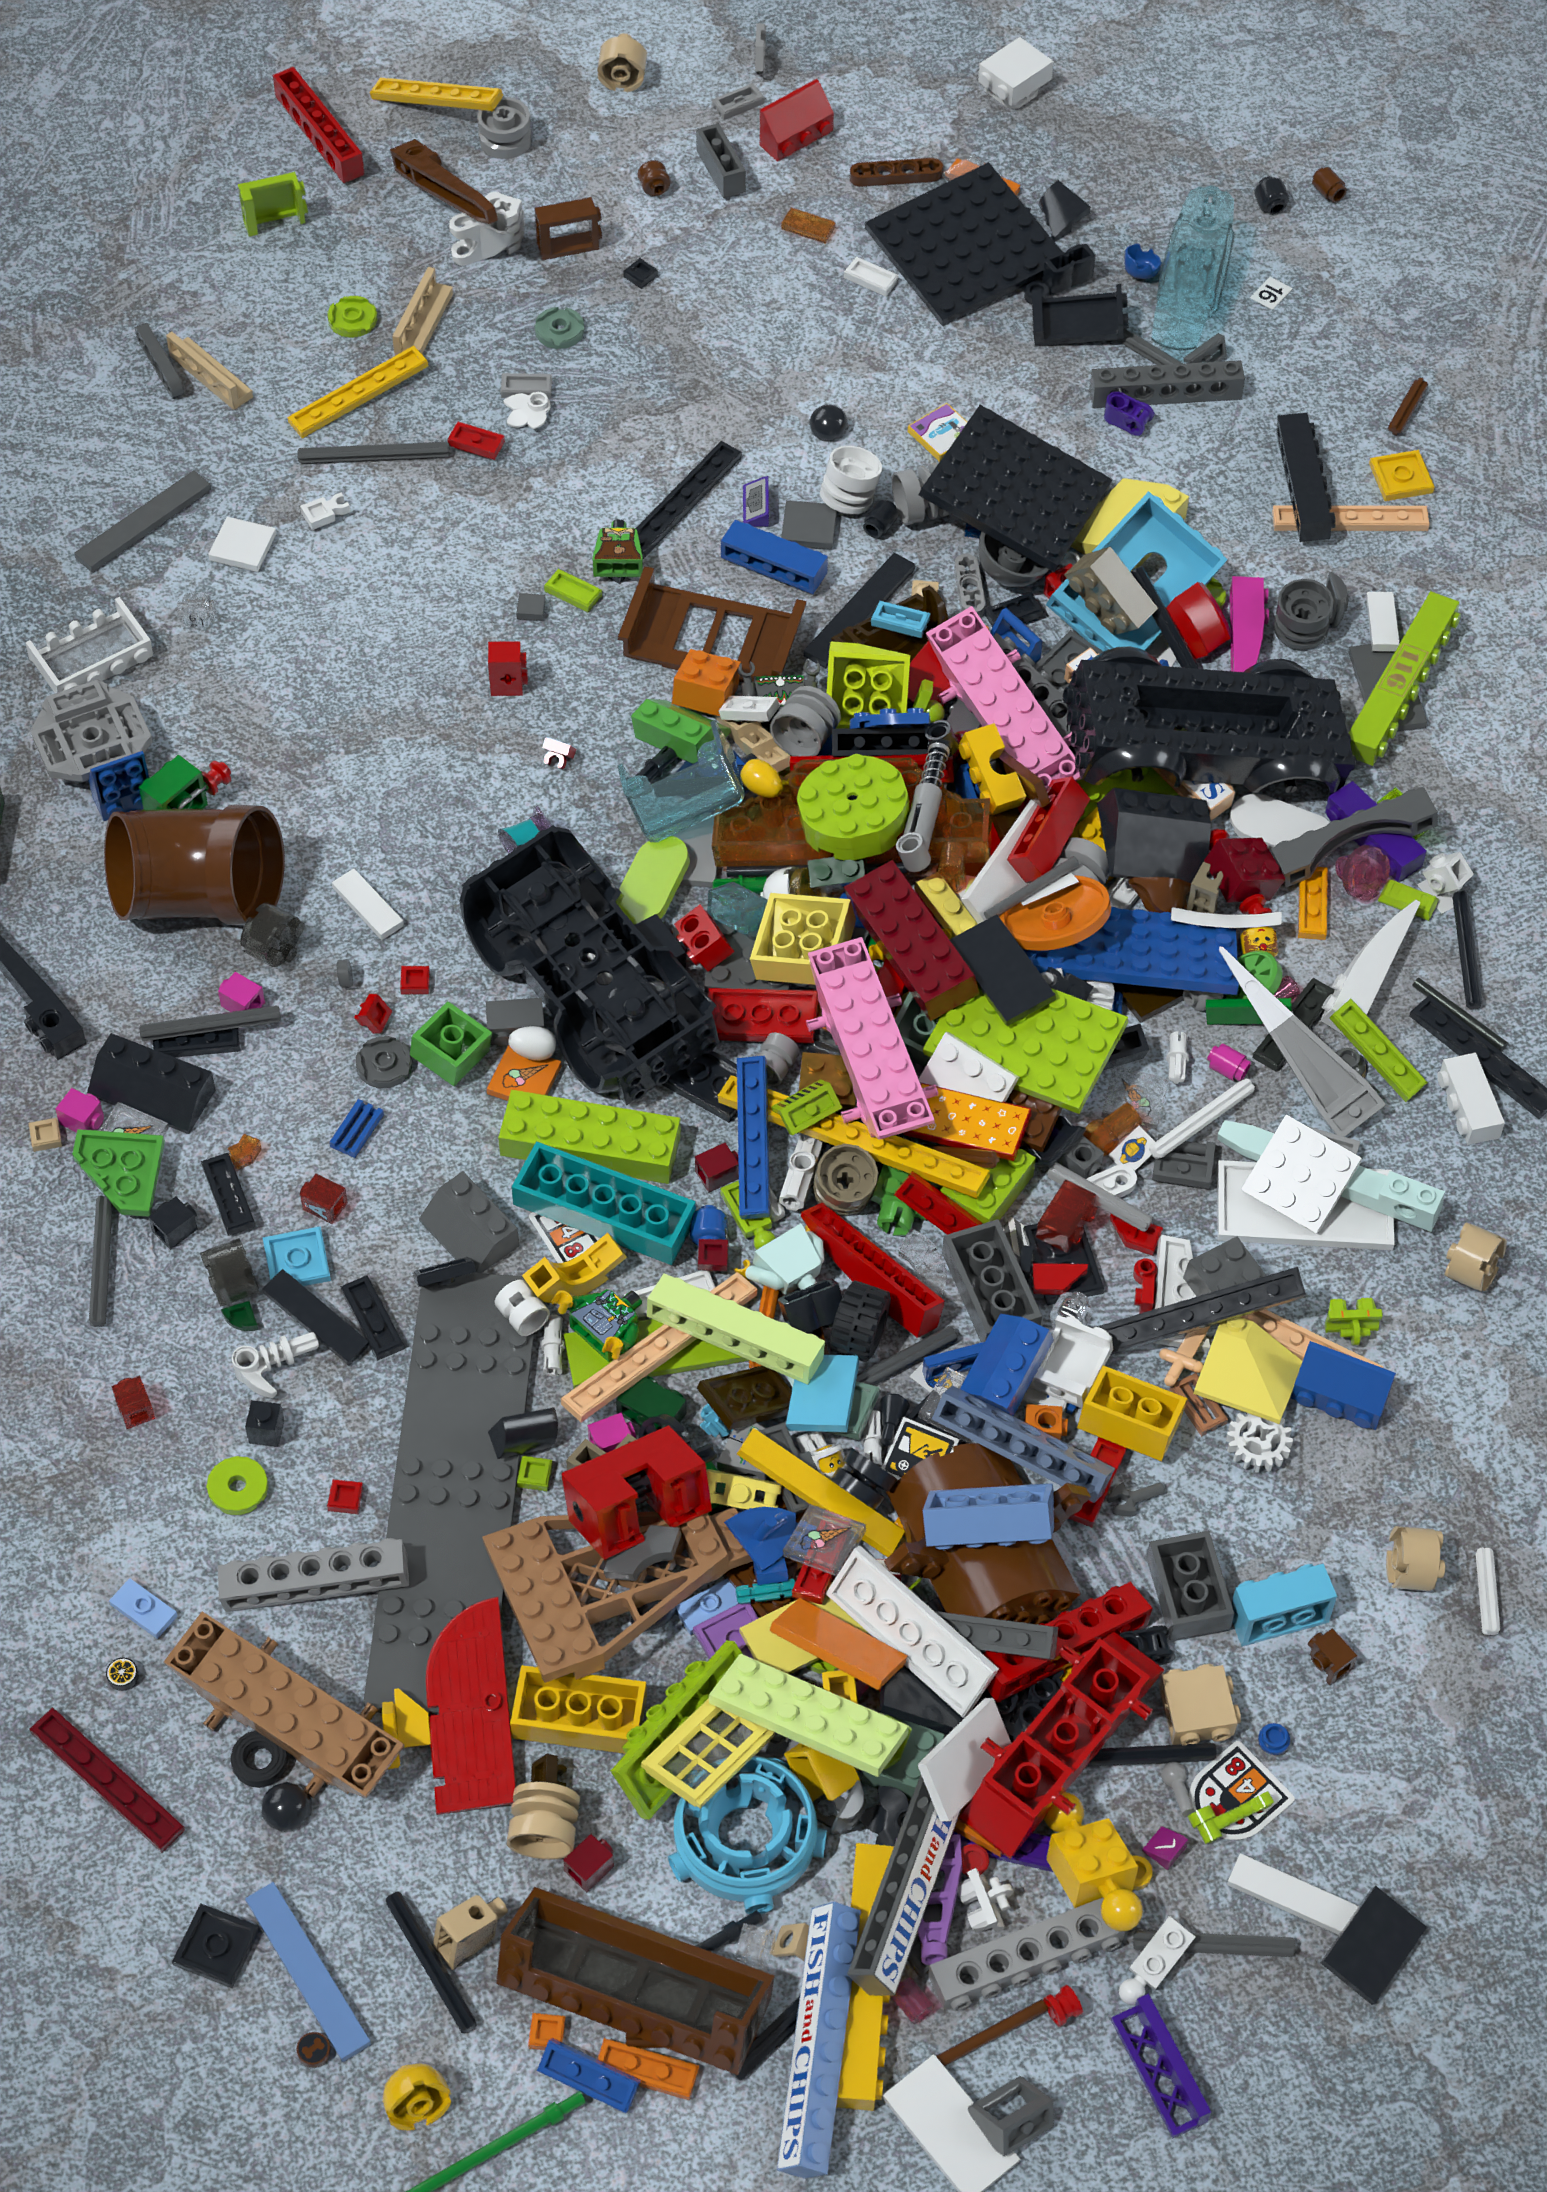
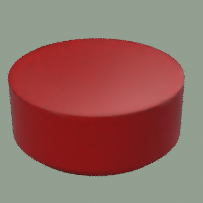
M968 1844L961 1849L963 1874L969 1876L967 1872L975 1868L978 1869L980 1875L987 1870L990 1858L984 1847L978 1844Z

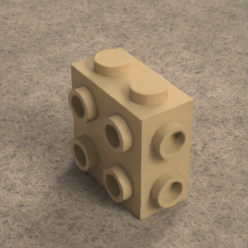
M1204 1664L1194 1670L1187 1671L1172 1669L1161 1675L1159 1691L1172 1745L1198 1744L1202 1740L1209 1739L1219 1742L1234 1736L1237 1724L1241 1723V1716L1238 1705H1233L1231 1698L1234 1692L1233 1682L1230 1675L1226 1676L1223 1665Z

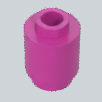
M1224 1043L1219 1047L1215 1045L1207 1057V1060L1210 1061V1069L1232 1081L1235 1079L1238 1081L1243 1080L1252 1063L1247 1060L1246 1055Z

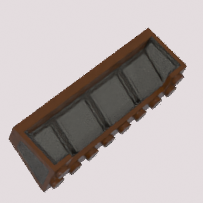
M534 1887L501 1935L496 1984L738 2075L771 2001L775 1976Z

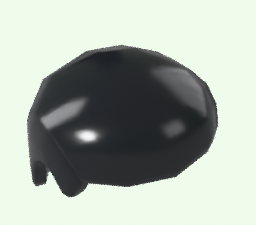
M824 404L816 408L809 420L812 434L819 440L841 439L845 430L849 429L847 416L843 409L837 405Z
M290 1782L276 1784L266 1792L262 1799V1817L268 1826L278 1831L298 1829L303 1821L312 1814L311 1797L299 1785Z

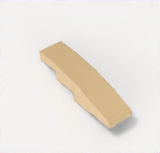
M714 715L720 724L731 729L729 736L746 755L753 753L757 759L769 763L777 773L790 766V755L777 746L772 735L762 727L761 722L721 720L720 716Z

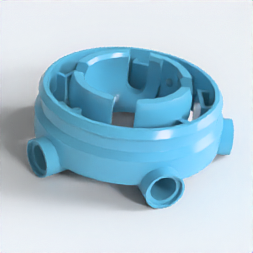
M754 1756L738 1772H755V1774H739L737 1787L726 1790L725 1784L702 1808L694 1807L692 1804H688L689 1802L682 1797L680 1798L674 1818V1841L677 1852L669 1855L668 1861L675 1877L680 1883L691 1878L700 1887L715 1896L731 1901L744 1902L746 1914H751L756 1910L763 1914L774 1908L773 1896L787 1890L803 1875L812 1857L824 1858L827 1829L817 1828V1817L813 1802L807 1789L792 1772L790 1766L777 1758ZM726 1758L710 1765L716 1769ZM702 1769L700 1772L694 1770L683 1782L695 1789L711 1773L705 1769ZM786 1785L799 1797L807 1814H799L795 1852L791 1848L786 1847L792 1833V1812L789 1809L785 1810L786 1796L783 1790ZM755 1798L768 1804L765 1816L771 1823L773 1834L771 1841L765 1845V1850L752 1857L750 1851H735L722 1845L719 1840L718 1831L721 1821L728 1813L735 1809L748 1808L752 1799ZM684 1815L699 1818V1831L702 1834L706 1849L713 1855V1865L719 1868L718 1871L707 1866V1857L694 1833L692 1832L685 1836L683 1827ZM779 1855L789 1861L782 1868L770 1873L769 1868L743 1872V1870L765 1866ZM725 1873H728V1874H731V1875H734V1876H737V1877H740V1878L727 1876V1875H725Z

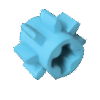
M709 1404L705 1405L700 1414L705 1420L700 1424L703 1430L708 1435L712 1434L714 1437L717 1435L724 1437L730 1434L733 1429L728 1430Z

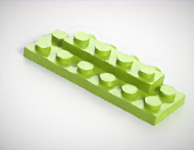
M726 1640L708 1662L694 1661L685 1668L686 1676L683 1680L667 1688L665 1692L667 1698L661 1704L652 1706L646 1712L648 1719L642 1726L634 1727L627 1733L626 1738L628 1741L622 1747L626 1754L610 1772L641 1819L650 1820L673 1794L672 1790L646 1773V1770L641 1767V1762L709 1698L711 1691L737 1657L742 1654L735 1641ZM721 1710L705 1726L721 1733L735 1719ZM700 1730L696 1735H699L704 1732ZM678 1751L663 1768L676 1777L690 1763V1759ZM691 1770L690 1772H688V1773L681 1779V1781H684V1779H685L693 1770Z

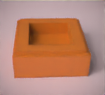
M533 2013L528 2042L529 2049L545 2050L551 2038L563 2043L566 2017Z

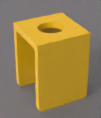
M801 1743L784 1753L792 1772L803 1783L812 1802L824 1793L829 1801H833L852 1788L857 1780L860 1781L853 1766Z

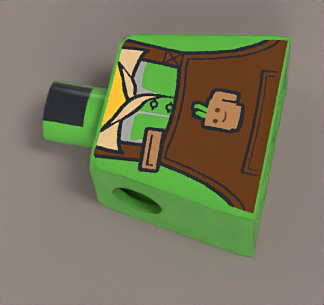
M621 519L612 521L611 528H601L593 553V577H641L643 559L637 530L635 528H627L626 522Z

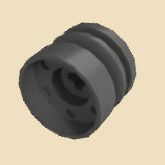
M1304 578L1293 580L1282 588L1278 597L1274 631L1276 637L1284 645L1292 649L1307 650L1323 643L1328 635L1334 602L1329 589L1316 580Z

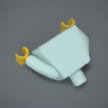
M799 1224L757 1249L753 1259L754 1265H751L750 1261L746 1259L742 1262L744 1269L735 1268V1273L738 1272L748 1281L752 1280L774 1290H780L786 1295L798 1288L800 1290L817 1283L814 1278L820 1274L824 1261L823 1240L814 1234L807 1225L804 1229L803 1225Z

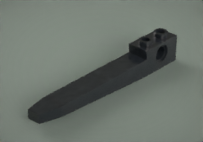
M0 935V971L27 1003L23 1007L26 1019L23 1021L28 1031L32 1035L36 1033L39 1036L38 1040L46 1053L51 1052L57 1060L86 1044L83 1027L54 991Z

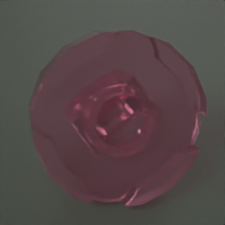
M1362 845L1351 854L1339 857L1336 861L1335 869L1339 878L1343 880V887L1348 895L1359 900H1371L1380 894L1377 890L1381 884L1387 883L1390 865L1387 855H1384L1380 848L1372 845Z

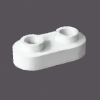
M1116 1165L1088 1177L1087 1180L1121 1198L1130 1194L1135 1189L1137 1175L1127 1165ZM1117 1181H1123V1182H1125L1126 1184H1125V1185H1119V1184L1117 1183ZM1083 1198V1200H1084L1087 1204H1089V1205H1091V1206H1097L1096 1204H1094V1203L1088 1201L1087 1199Z

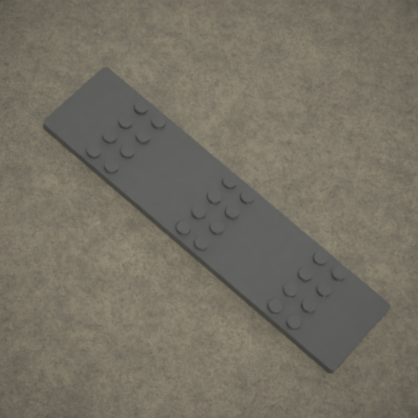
M470 1273L455 1277V1282L447 1285H438L436 1282L421 1286L386 1539H402L408 1558L409 1586L379 1590L363 1700L364 1707L368 1702L378 1709L376 1713H382V1702L393 1701L395 1703L394 1689L399 1688L427 1711L429 1716L439 1715V1707H427L426 1695L427 1662L437 1637L456 1615L480 1601L499 1597L500 1613L502 1614L504 1589L486 1551L482 1537L512 1526L520 1455L497 1459L488 1431L502 1417L526 1412L535 1332L528 1336L519 1335L509 1323V1319L504 1317L495 1306V1299L498 1293L509 1283L516 1280L525 1281L523 1276Z

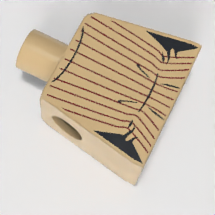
M475 1895L437 1918L433 1947L452 1971L492 1941L495 1937L498 1919L508 1913L505 1903L499 1897H496L486 1904L481 1896Z

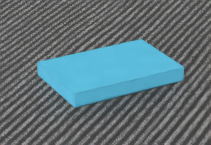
M824 1355L822 1362L808 1385L794 1379L786 1421L788 1431L847 1432L859 1367L858 1356Z

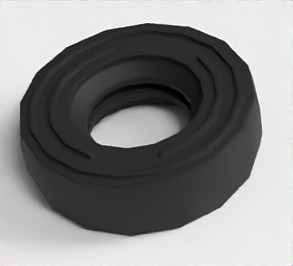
M251 1731L237 1740L232 1748L230 1760L232 1770L239 1781L250 1787L261 1788L270 1786L281 1778L286 1771L288 1754L287 1751L259 1732ZM263 1748L271 1753L272 1758L268 1766L263 1769H253L248 1765V1755L254 1749Z

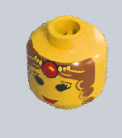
M1272 927L1246 928L1242 932L1240 937L1243 954L1257 950L1266 951L1273 957L1278 954L1276 931Z

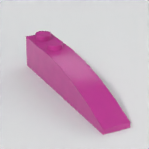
M1232 576L1229 606L1231 630L1230 662L1231 671L1244 672L1258 663L1264 624L1268 625L1269 609H1264V604L1268 603L1269 591L1268 588H1264V578Z

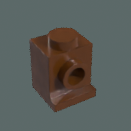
M1333 1628L1325 1634L1322 1632L1317 1633L1307 1644L1311 1648L1310 1656L1313 1664L1320 1671H1325L1328 1674L1326 1682L1329 1685H1332L1352 1670L1358 1655Z

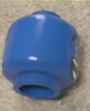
M705 1205L694 1212L690 1224V1239L695 1245L699 1247V1239H727L728 1219L723 1211L713 1205Z

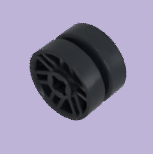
M851 1448L843 1460L852 1469L851 1472L838 1467L830 1480L876 1511L885 1499L876 1488L879 1487L889 1492L897 1478Z

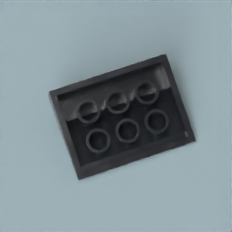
M1113 788L1097 803L1110 877L1127 879L1133 877H1168L1181 879L1189 883L1193 882L1204 859L1209 854L1211 821L1206 800Z

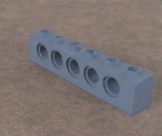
M955 1386L950 1387L943 1393L932 1417V1420L1061 1486L1070 1483L1086 1487L1091 1496L1088 1500L1094 1503L1103 1495L1115 1469Z

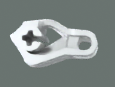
M491 192L486 195L485 198L495 207L498 221L491 224L478 222L464 213L452 217L449 221L450 233L460 240L453 244L451 248L453 261L460 266H466L495 256L502 250H507L509 255L519 250L521 241L524 238L525 227L524 210L522 209V201L520 199L509 197L499 192ZM468 251H469V253H467V254H465V255H459V254H461V253H464V252H468Z

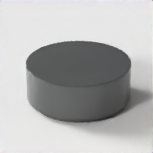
M349 959L338 960L337 976L342 988L353 986V974Z

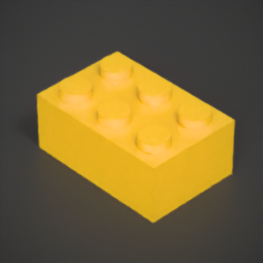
M1103 1365L1084 1401L1077 1428L1162 1462L1181 1422L1187 1398Z

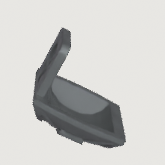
M1329 572L1326 587L1331 592L1334 600L1329 625H1332V628H1336L1342 621L1344 612L1347 611L1349 597L1343 580L1333 572Z
M858 1780L846 1800L839 1796L832 1801L835 1804L836 1810L839 1811L837 1816L833 1814L825 1816L819 1812L817 1805L821 1800L827 1799L825 1793L813 1801L817 1821L831 1828V1835H841L851 1830L859 1822L866 1805L863 1787Z

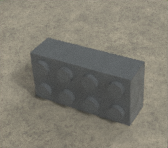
M999 1219L943 1237L942 1255L980 1342L986 1341L1000 1314L1024 1317L1041 1325L1042 1315Z

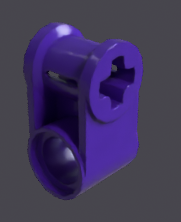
M1122 392L1110 393L1106 400L1104 420L1108 424L1123 429L1131 435H1142L1146 423L1152 421L1155 416L1152 407Z

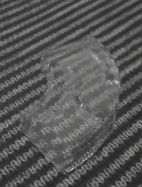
M911 1228L899 1249V1257L910 1263L915 1270L918 1280L943 1299L947 1280L945 1263L935 1244L925 1235Z

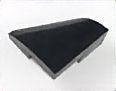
M1059 180L1054 182L1039 200L1041 212L1045 214V222L1051 229V238L1054 242L1072 231V225L1089 215L1091 210L1090 205Z

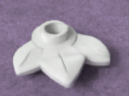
M534 392L530 395L519 393L504 399V404L513 410L507 419V425L520 428L528 424L530 428L537 429L546 422V413L549 412L551 403L544 393Z

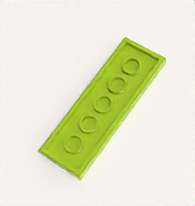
M654 1319L638 1321L639 1333L636 1344L664 1324ZM576 1332L564 1334L573 1388H576L614 1361V1359L610 1362L605 1360ZM698 1338L647 1376L656 1377L749 1360Z

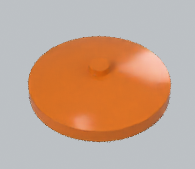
M1074 875L1079 882L1024 906L1020 902L1001 914L999 918L1022 949L1043 951L1067 947L1090 937L1106 923L1111 914V902L1107 889L1100 882L1092 878Z

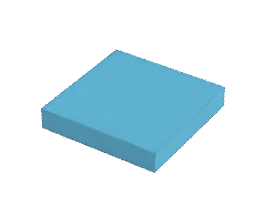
M321 1226L263 1237L270 1280L284 1269L303 1286L331 1281Z

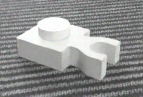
M342 492L334 495L328 501L321 497L300 506L301 513L312 530L334 522L335 515L350 513V505L348 502L344 503Z

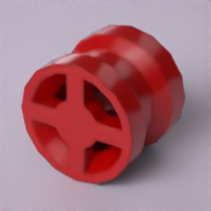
M1068 1985L1061 1987L1059 1993L1055 1995L1049 1994L1043 1998L1048 2014L1058 2027L1065 2025L1068 2018L1072 2016L1078 2017L1083 2014L1078 1997Z

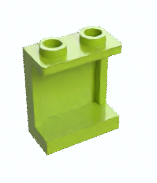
M295 172L238 184L243 222L249 237L258 235L257 224L292 216H298L300 224L305 223L304 214L308 213V208L302 196H305L306 192L303 181H298Z

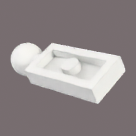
M1169 1916L1130 1966L1129 1970L1136 1976L1135 1978L1123 1981L1120 1985L1119 1996L1121 2000L1128 2005H1135L1137 1998L1145 1995L1144 1987L1146 1984L1155 1990L1194 1940L1195 1936Z

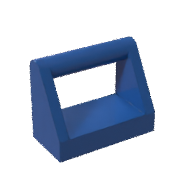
M1003 609L990 633L992 636L997 633L1003 639L1008 636L1017 645V652L1021 656L1026 653L1036 664L1041 659L1043 641L1009 609ZM1010 626L1030 643L1029 647L1010 631Z

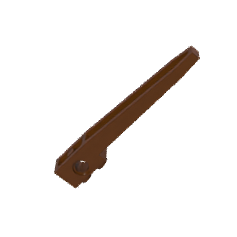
M416 139L390 149L395 171L408 181L478 222L491 224L498 221L495 207L481 193L443 168L437 152L432 151Z

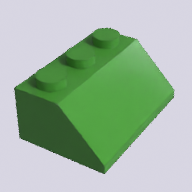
M646 699L631 715L635 738L659 749H662L664 746L671 747L677 757L692 764L709 757L731 733L729 727L686 708L674 705L668 700Z

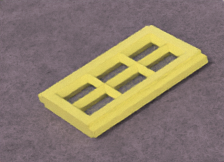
M708 1698L641 1762V1767L646 1770V1773L694 1807L702 1808L774 1737L775 1732L709 1704Z

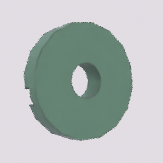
M552 307L537 316L535 324L536 337L540 343L549 348L565 349L574 346L584 335L583 318L571 308L565 307V310H559V307ZM556 326H564L565 328H563V329H555L554 327H556Z

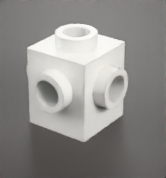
M1461 852L1444 855V853L1436 855L1429 861L1430 865L1422 872L1435 895L1446 892L1453 894L1459 891L1474 875Z

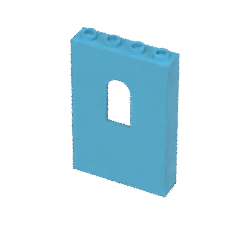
M1149 491L1092 551H1098L1111 546L1129 571L1145 555L1149 553L1161 555L1166 561L1167 568L1165 573L1155 582L1154 587L1165 607L1175 597L1195 583L1202 582L1206 586L1228 560L1218 548L1210 545L1200 532L1188 526L1179 514L1173 513L1164 505L1159 497L1152 495ZM1068 579L1059 586L1046 603L1047 607L1084 639L1103 651L1126 646L1147 651L1162 634L1151 615L1138 629L1113 635L1101 625L1096 615L1087 609L1085 601L1078 592L1070 587Z

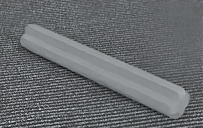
M1058 1163L1050 1167L1048 1178L1141 1231H1146L1151 1225L1152 1217Z

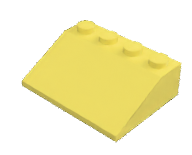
M1123 478L1097 505L1071 547L1084 555L1091 553L1148 491L1152 495L1159 497L1166 507L1173 513L1179 514L1183 520L1187 515L1189 496L1168 484ZM1152 553L1145 555L1132 570L1140 567Z

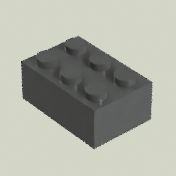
M1210 1530L1150 1541L1146 1558L1166 1627H1168L1170 1641L1229 1630L1234 1611Z

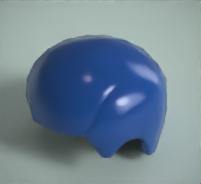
M1136 243L1129 245L1125 250V270L1132 277L1149 279L1156 276L1160 271L1161 259L1154 253L1153 249L1145 252L1141 249L1140 244Z

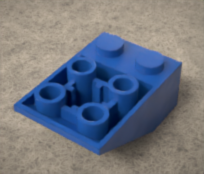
M143 751L90 769L89 785L92 798L103 822L109 820L113 812L122 811L125 813L144 809L139 787L144 780L149 778Z

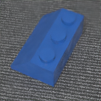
M1000 1314L960 1389L1014 1416L1054 1341L1050 1330L1024 1317Z
M1310 1341L1293 1387L1291 1399L1296 1400L1305 1407H1315L1323 1410L1332 1417H1341L1352 1421L1361 1428L1376 1430L1396 1373Z

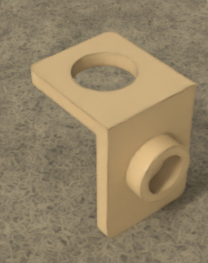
M806 1923L783 1925L780 1928L772 1955L775 1957L795 1955L805 1962L809 1925ZM790 1933H793L790 1944L783 1948L784 1940Z

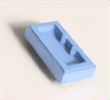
M130 1578L109 1600L113 1608L156 1639L178 1617L175 1610Z
M725 1579L678 1604L675 1612L688 1633L692 1635L694 1634V1626L738 1604L736 1589L728 1579Z

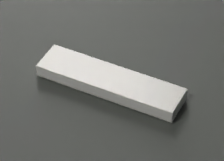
M1241 1853L1227 1882V1885L1338 1935L1359 1907Z

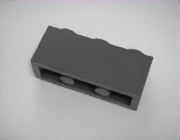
M716 123L696 129V151L722 197L727 198L746 192V170L720 124Z

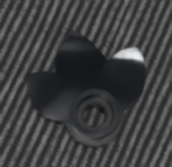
M880 1786L878 1788L880 1805L873 1806L864 1811L860 1821L868 1830L878 1834L875 1845L894 1846L902 1826L901 1821L907 1813L909 1803L906 1795L899 1789L890 1786Z

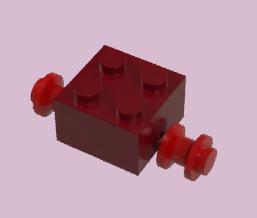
M1224 829L1212 830L1210 832V852L1204 859V862L1210 864L1209 871L1214 879L1217 878V874L1220 871L1223 873L1219 889L1227 902H1242L1239 910L1243 915L1273 913L1270 908H1264L1266 901L1272 899L1286 878L1263 838H1230L1228 832Z

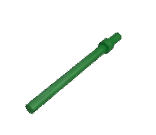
M578 2091L558 2104L554 2101L543 2108L544 2112L405 2192H433L549 2124L554 2126L564 2120V2115L586 2103L582 2093Z

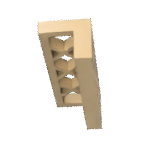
M427 268L392 336L394 356L413 345L423 354L453 295L452 286L436 283L435 268Z
M173 332L166 335L170 357L230 408L235 410L253 398L252 390L189 337L182 340Z

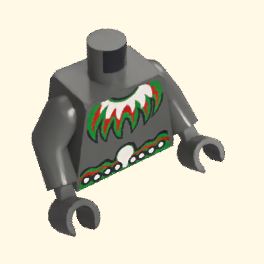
M809 661L805 662L804 669L808 675L807 680H805V675L757 676L752 681L751 676L755 671L754 664L750 662L751 672L744 673L740 663L738 674L744 680L741 683L743 696L778 698L780 707L770 721L761 722V725L770 727L773 718L781 707L784 706L786 700L795 689L800 686L817 688L818 681H815V677L821 670L818 661L817 669L814 672H810L807 669Z

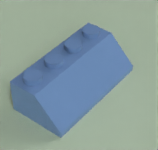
M1053 1483L929 1491L923 1508L926 1546H935L936 1549H949L956 1544H966L967 1547H980L990 1542H997L1001 1546L1012 1545L1016 1541L1028 1540L1031 1544L1044 1543L1047 1539H1052L1054 1531Z

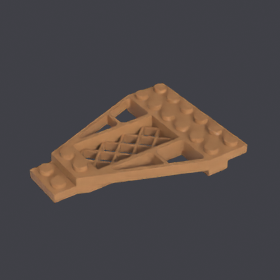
M734 1507L708 1516L706 1513L677 1526L676 1528H680L681 1537L674 1558L667 1560L668 1564L665 1570L652 1565L648 1566L641 1572L636 1581L606 1578L604 1568L608 1558L604 1560L591 1545L564 1555L558 1554L547 1531L576 1529L569 1522L568 1515L539 1516L483 1536L486 1551L544 1683L573 1673L575 1679H579L605 1669V1662L703 1584L717 1580L730 1569L752 1562L751 1557L724 1523L729 1518L738 1514L736 1508ZM637 1512L639 1526H643L639 1528L642 1535L647 1532L650 1525L670 1527L656 1512ZM684 1549H686L690 1558L681 1556ZM676 1564L688 1568L677 1573L672 1572ZM578 1573L591 1576L587 1584L574 1581ZM647 1575L660 1578L647 1584L643 1583ZM598 1579L610 1582L607 1590L594 1587ZM618 1585L630 1589L619 1594L614 1593ZM575 1591L581 1593L579 1598H577ZM588 1596L601 1599L588 1605L585 1604ZM663 1599L643 1616L639 1615L636 1608ZM630 1611L634 1623L605 1646H599L590 1625Z

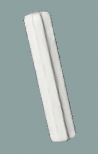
M1479 1548L1476 1552L1482 1632L1485 1635H1497L1500 1631L1494 1553L1491 1548Z

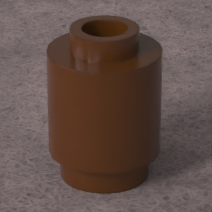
M1330 167L1320 168L1314 173L1312 185L1327 201L1336 203L1345 196L1347 192L1345 182Z

